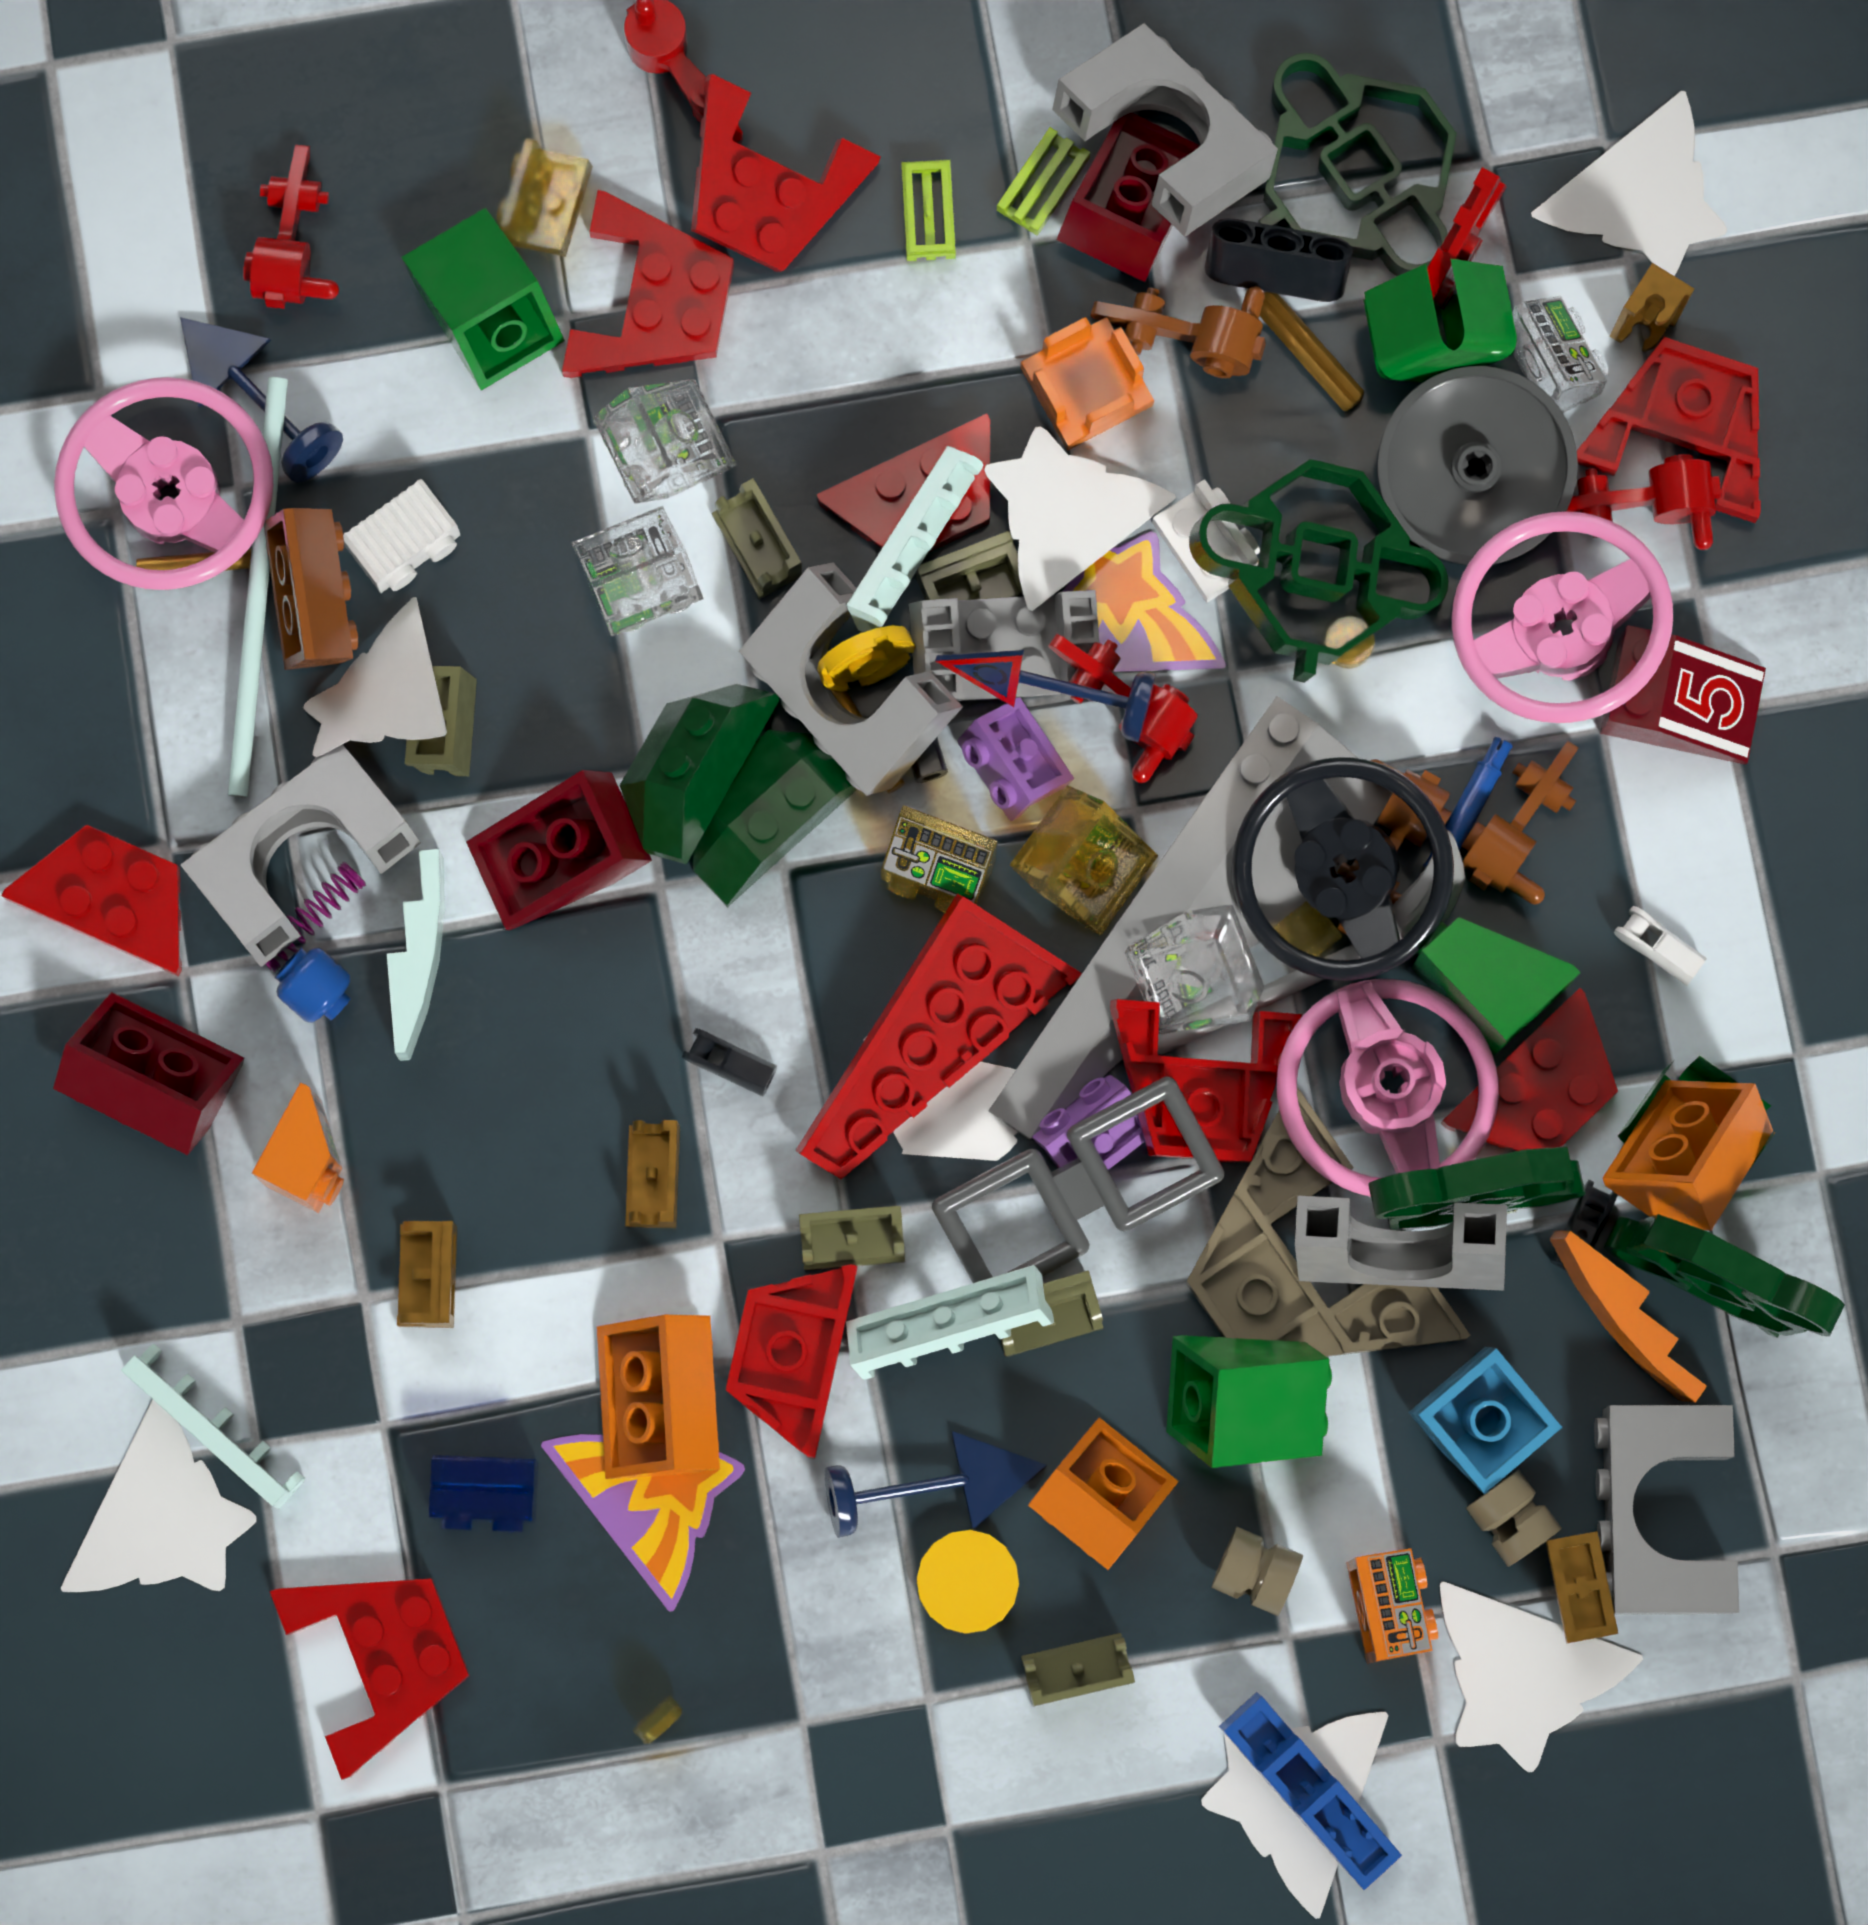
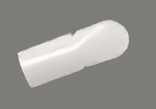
M1632 906L1629 910L1630 919L1624 927L1618 926L1614 930V934L1622 942L1652 960L1687 986L1707 958L1667 930L1647 912ZM1646 929H1649L1659 937L1652 947L1640 939Z

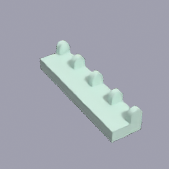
M946 447L846 605L859 631L866 632L883 626L889 613L909 585L910 580L927 553L935 544L936 539L951 515L961 503L963 496L975 479L974 475H978L984 465L978 458L953 447Z
M1035 1265L846 1321L850 1366L863 1380L875 1376V1369L898 1362H901L905 1367L917 1364L918 1356L948 1348L952 1353L964 1350L965 1342L996 1334L999 1339L1011 1336L1012 1328L1038 1321L1043 1327L1053 1324L1052 1310L1045 1301L1042 1274Z
M152 1344L140 1358L134 1355L121 1371L270 1505L279 1510L304 1482L305 1477L297 1471L282 1485L259 1465L271 1450L268 1444L262 1441L248 1455L221 1431L234 1415L230 1410L225 1407L210 1421L184 1398L185 1394L196 1382L193 1377L186 1374L173 1388L150 1367L162 1353V1350L156 1344Z

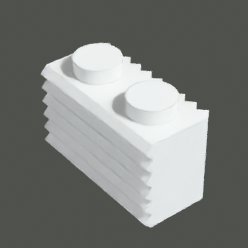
M422 479L417 480L406 491L401 492L389 503L384 504L382 508L377 509L374 514L369 515L366 520L361 521L343 535L345 547L380 593L389 587L393 591H397L409 584L417 575L414 570L416 567L429 558L433 562H437L446 557L457 546L454 540L461 536L457 524Z

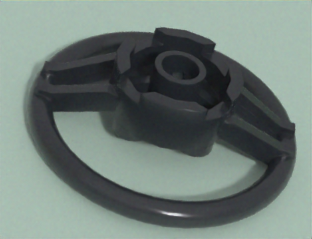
M1353 757L1325 758L1308 762L1283 774L1272 782L1253 802L1241 823L1234 844L1232 857L1233 888L1237 904L1247 926L1263 947L1278 960L1295 970L1317 978L1346 981L1364 979L1382 974L1404 963L1416 954L1434 934L1446 912L1452 893L1454 880L1453 850L1449 834L1438 810L1428 796L1407 777L1385 765L1366 759ZM1338 777L1356 778L1386 788L1402 799L1413 810L1426 831L1434 864L1432 889L1420 918L1401 940L1390 897L1396 885L1397 874L1400 869L1396 847L1383 829L1374 826L1366 820L1355 819L1326 779ZM1284 798H1287L1302 839V844L1297 847L1294 856V872L1299 891L1310 906L1317 909L1323 916L1329 918L1337 917L1360 959L1332 960L1314 956L1298 949L1285 940L1272 927L1260 908L1252 878L1254 847L1267 817ZM1342 854H1344L1347 860L1356 859L1359 863V870L1353 871L1356 879L1352 882H1349L1345 876L1338 877L1336 874L1335 866L1339 865L1337 859Z

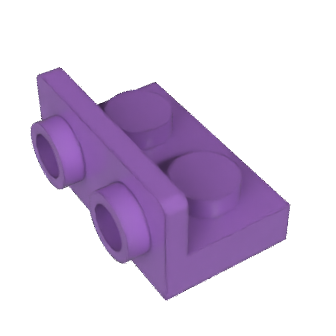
M1020 697L1016 698L1014 707L1006 703L975 719L958 738V744L962 749L965 760L971 767L975 768L989 789L993 802L1003 810L1010 821L1019 818L1031 805L1066 788L1075 779Z
M1108 1075L1105 1078H1096L1081 1089L1080 1097L1066 1109L1059 1108L1047 1114L1039 1124L1041 1130L1033 1135L1032 1138L1046 1151L1056 1167L1060 1168L1078 1158L1067 1138L1068 1129L1131 1095V1093L1123 1083L1112 1075ZM1138 1114L1091 1139L1108 1170L1145 1142Z

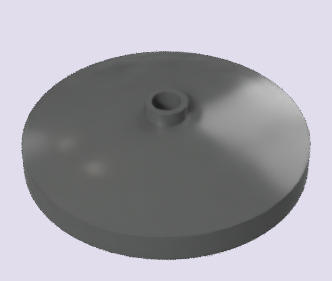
M1468 366L1445 371L1428 379L1411 391L1394 411L1385 428L1377 460V476L1382 499L1410 537V542L1418 548L1430 551L1440 560L1465 566L1469 564L1474 555L1488 540L1508 526L1539 514L1566 512L1573 497L1578 471L1577 451L1573 433L1566 417L1555 401L1542 388L1529 379L1509 370L1488 366ZM1472 459L1480 460L1485 467L1484 474L1480 477L1476 475L1470 476L1466 471L1468 461ZM1550 533L1541 534L1520 542L1501 555L1492 565L1523 555L1541 543Z

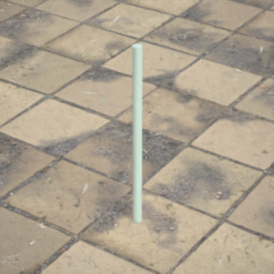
M268 377L263 437L271 456L274 485L272 501L266 520L275 515L288 385V380L281 377ZM264 526L252 544L228 787V796L247 798L249 790L270 572Z

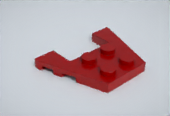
M709 74L704 82V94H706L704 118H701L700 137L702 138L700 164L696 171L691 231L776 272H782L877 166L881 156L844 138L837 139L819 183L732 140L751 92L714 74Z
M1484 167L1480 169L1473 182L1474 187L1465 203L1460 206L1453 219L1454 224L1442 245L1438 247L1427 268L1435 308L1437 306L1444 310L1456 291L1455 281L1452 280L1454 273L1451 259L1473 261L1483 242L1478 235L1507 188L1506 184L1500 182V176Z
M597 190L589 231L590 237L636 245L639 248L621 337L570 329L562 368L563 377H582V373L606 370V373L624 371L625 367L653 363L654 366L716 358L734 269V259L606 191Z
M1664 337L1611 408L1607 410L1594 430L1577 449L1578 464L1588 468H1596L1600 472L1615 476L1630 431L1634 430L1727 461L1728 465L1720 486L1721 498L1715 501L1716 511L1756 523L1761 513V500H1759L1760 458H1758V368Z
M1111 1000L1110 1011L1132 1094L1163 1077H1172L1177 1082L1218 1160L1241 1163L1251 1162L1273 1103L1270 1099L1277 1083L1278 1066L1283 1048L1294 1026L1301 1019L1302 1014L1270 1011L1253 1012L1251 1063L1159 1056L1160 1002ZM1164 1101L1138 1114L1149 1156L1194 1159Z
M431 1578L278 1588L269 1591L286 1635H291L335 1616L338 1617L375 1713L373 1717L325 1736L341 1780L348 1779L357 1773L362 1766L385 1749L397 1736L470 1676L434 1580Z

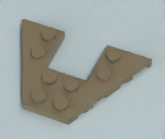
M1297 1087L1301 1115L1313 1139L1331 1158L1352 1170L1354 1167ZM1278 1111L1186 1281V1285L1222 1337L1306 1342L1326 1357L1461 1341L1471 1336L1436 1287L1363 1284L1328 1308L1311 1282L1299 1281L1297 1262L1271 1225L1297 1208L1298 1196H1314L1333 1182L1319 1174L1301 1156L1289 1138L1280 1111Z

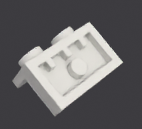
M1202 480L1195 485L1193 493L1153 517L1152 523L1207 603L1229 589V579L1212 575L1204 571L1195 562L1190 552L1189 536L1194 524L1211 508L1220 504H1230L1220 488L1216 487L1212 490L1206 480ZM1221 520L1209 522L1207 526V540L1217 555L1228 560L1258 566L1259 559L1257 554L1260 553V548L1247 528L1244 527L1239 530L1235 523Z

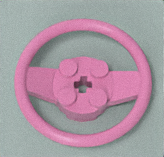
M161 377L139 380L117 388L100 398L80 416L71 428L63 443L56 465L54 480L56 508L62 527L74 548L88 563L104 575L118 582L143 589L171 590L185 588L207 581L227 570L254 543L269 513L274 485L273 467L267 443L260 429L251 416L236 401L223 392L209 385L183 378ZM160 397L192 400L222 415L239 433L252 462L253 495L245 519L243 520L220 497V487L216 473L198 449L182 441H173L163 436L149 441L111 415L133 403ZM83 448L87 450L116 483L115 494L119 499L121 509L128 521L141 536L157 544L164 545V542L177 543L188 540V542L214 552V554L198 563L183 568L150 570L129 565L107 553L90 536L76 506L74 480L78 460ZM177 484L175 487L179 495L175 499L166 496L162 501L158 500L161 496L160 490L164 486Z
M1580 512L1539 514L1516 522L1497 533L1478 550L1467 565L1457 586L1452 607L1454 645L1460 662L1472 682L1483 694L1500 707L1518 716L1548 723H1572L1592 719L1618 708L1634 697L1649 682L1661 664L1669 645L1673 626L1671 591L1661 565L1652 552L1635 535L1610 520ZM1579 532L1601 538L1613 544L1630 558L1590 580H1587L1579 572L1557 574L1539 580L1515 602L1513 620L1474 640L1472 632V607L1479 584L1492 564L1506 551L1520 542L1546 533ZM1651 598L1653 623L1645 652L1633 670L1622 681L1604 693L1577 702L1549 703L1524 697L1512 691L1498 680L1499 678L1534 671L1537 673L1540 671L1548 676L1562 677V680L1568 681L1589 675L1606 660L1607 652L1613 643L1615 630ZM1559 620L1574 621L1571 624L1573 632L1563 636L1561 630L1556 633L1551 631L1556 627L1555 623Z
M1373 979L1349 984L1335 990L1315 1003L1301 1017L1290 1033L1281 1054L1277 1073V1099L1281 1118L1289 1138L1305 1161L1319 1174L1344 1189L1369 1197L1371 1195L1368 1184L1380 1179L1350 1170L1331 1158L1313 1139L1299 1108L1297 1077L1302 1055L1318 1028L1337 1012L1339 1013L1350 1053L1341 1067L1339 1085L1342 1102L1352 1119L1358 1122L1365 1132L1370 1134L1379 1133L1396 1174L1415 1170L1436 1169L1442 1166L1471 1161L1477 1157L1490 1135L1497 1113L1499 1098L1497 1069L1484 1035L1451 999L1436 990L1414 982L1398 979ZM1382 999H1398L1412 1002L1436 1013L1456 1030L1473 1058L1477 1071L1479 1090L1475 1118L1459 1147L1441 1163L1439 1162L1433 1112L1441 1101L1446 1085L1443 1062L1432 1044L1428 1041L1425 1043L1416 1035L1405 1033L1401 1029ZM1384 1071H1392L1393 1077L1401 1075L1404 1083L1399 1087L1398 1094L1390 1093L1389 1089L1385 1090L1380 1082L1385 1078Z

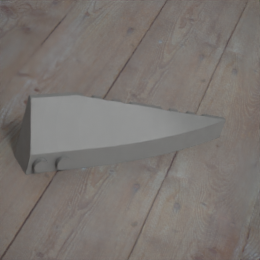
M1276 696L1101 945L988 1112L1031 1140L1032 1136L1041 1130L1039 1124L1047 1114L1059 1108L1066 1109L1079 1098V1093L1086 1084L1096 1078L1104 1077L1123 1059L1110 1011L1111 1000L1123 999L1152 1002V998L1154 1002L1152 995L1166 988L1168 995L1157 1001L1162 1002L1169 997L1172 1003L1159 1013L1161 1023L1164 1024L1168 1019L1162 1022L1161 1013L1171 1007L1174 1008L1176 1014L1177 1011H1180L1168 981L1202 991L1227 971L1248 950L1257 945L1259 941L1247 926L1240 912L1232 879L1234 844L1246 813L1257 797L1272 782L1288 771L1320 759L1358 757L1318 723ZM1340 777L1326 779L1353 817L1366 820L1371 824H1374L1392 795V792L1386 788L1362 779ZM1284 798L1274 808L1264 822L1257 837L1252 858V878L1255 894L1261 910L1273 928L1307 901L1299 891L1294 872L1295 851L1302 844V839L1287 798ZM1344 854L1337 859L1339 865L1335 866L1337 875L1339 874L1337 871L1341 864L1348 862ZM1185 914L1198 951L1189 956L1160 962L1158 954L1167 950L1166 947L1156 953L1155 956L1153 955L1145 961L1140 960V954L1164 939L1162 937L1153 943L1150 935ZM1179 927L1173 932H1171L1174 933L1177 930H1182L1184 933V936L1180 940L1176 941L1175 944L1183 940L1186 936L1185 929L1182 927ZM1166 929V930H1164V931H1167V933H1168V935H1169V938H1170V940H1171V943H1172V945H1173V948H1174L1173 951H1175L1176 948H1175V945H1174L1173 940H1172V938H1171V935H1170V933H1169V930ZM1180 932L1172 935L1174 941L1181 937ZM1147 942V947L1143 948L1142 943ZM1163 943L1153 947L1151 953L1164 947ZM1137 946H1140L1139 952L1135 951ZM1154 959L1155 963H1151L1143 973L1141 966ZM1158 979H1162L1164 985L1151 993L1149 986Z

